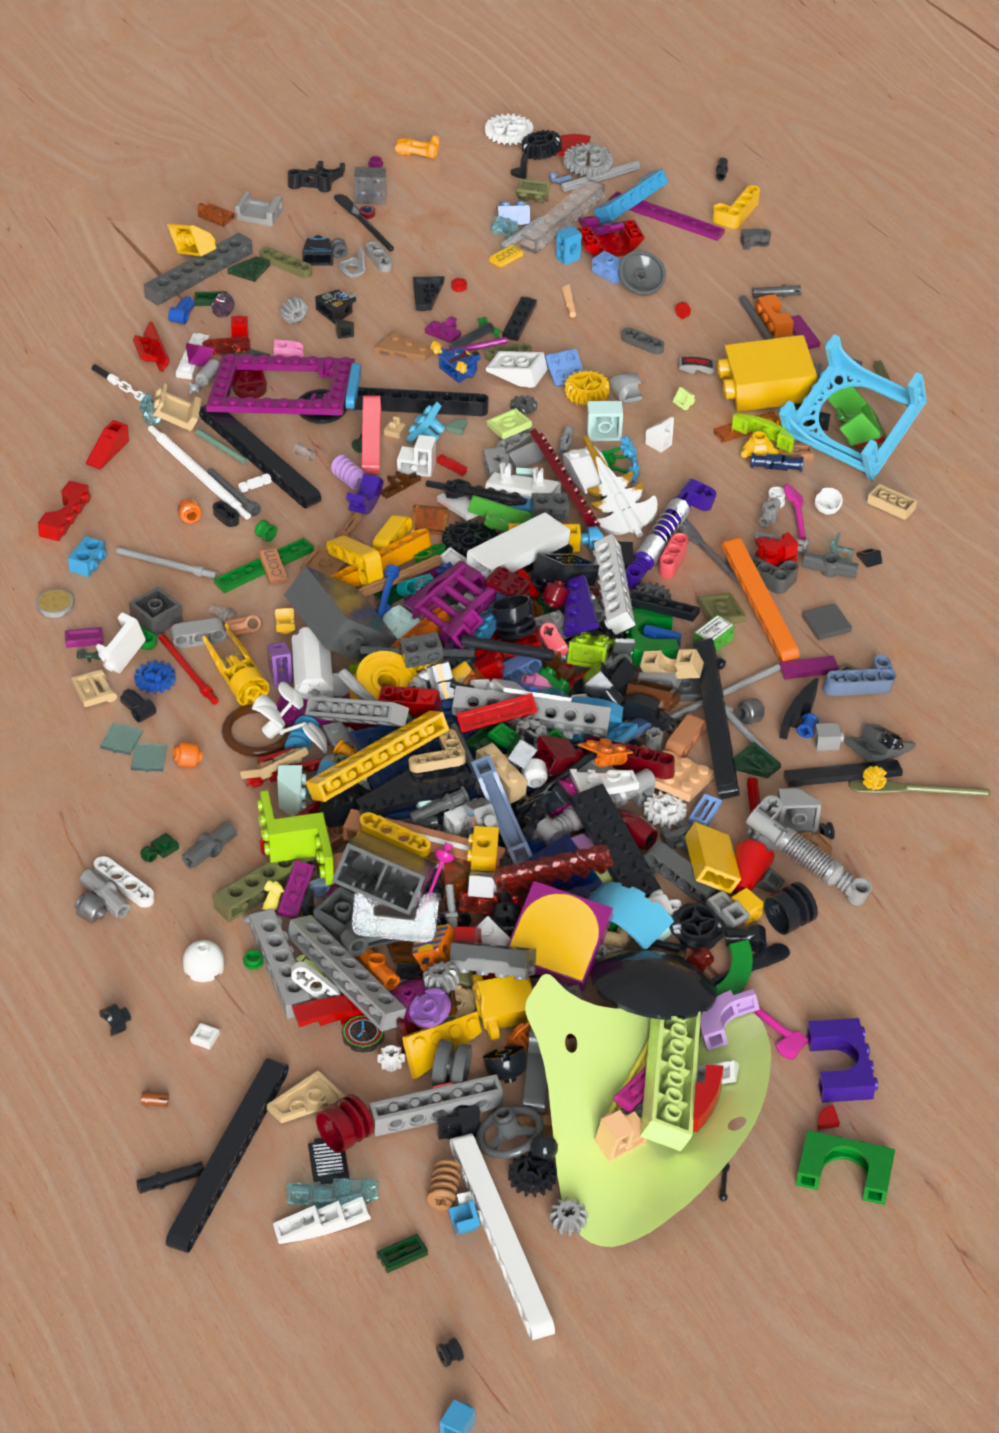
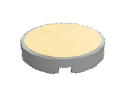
M62 589L47 590L37 598V610L42 612V615L45 617H62L65 613H70L74 607L73 596Z

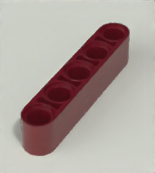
M587 737L583 740V743H586L587 740L600 741L601 738ZM616 741L611 742L613 744L625 745L626 749L633 751V754H627L628 759L625 764L614 765L613 768L633 770L634 773L647 768L653 773L655 778L667 780L674 777L675 758L672 754ZM583 748V757L591 751Z

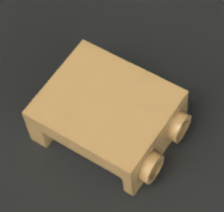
M164 383L161 388H157L155 393L157 398L153 403L155 408L154 415L191 431L199 418L201 398L195 396L191 403L167 393V384Z

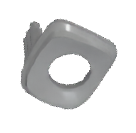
M358 247V257L354 256L338 263V268L349 278L359 277L366 272L364 250L362 247ZM356 266L358 269L355 271H348L346 267Z

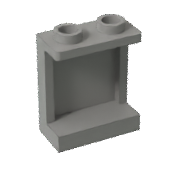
M246 191L244 196L241 197L239 204L235 207L237 220L273 226L283 210L282 196H276L273 202L251 199L250 191Z

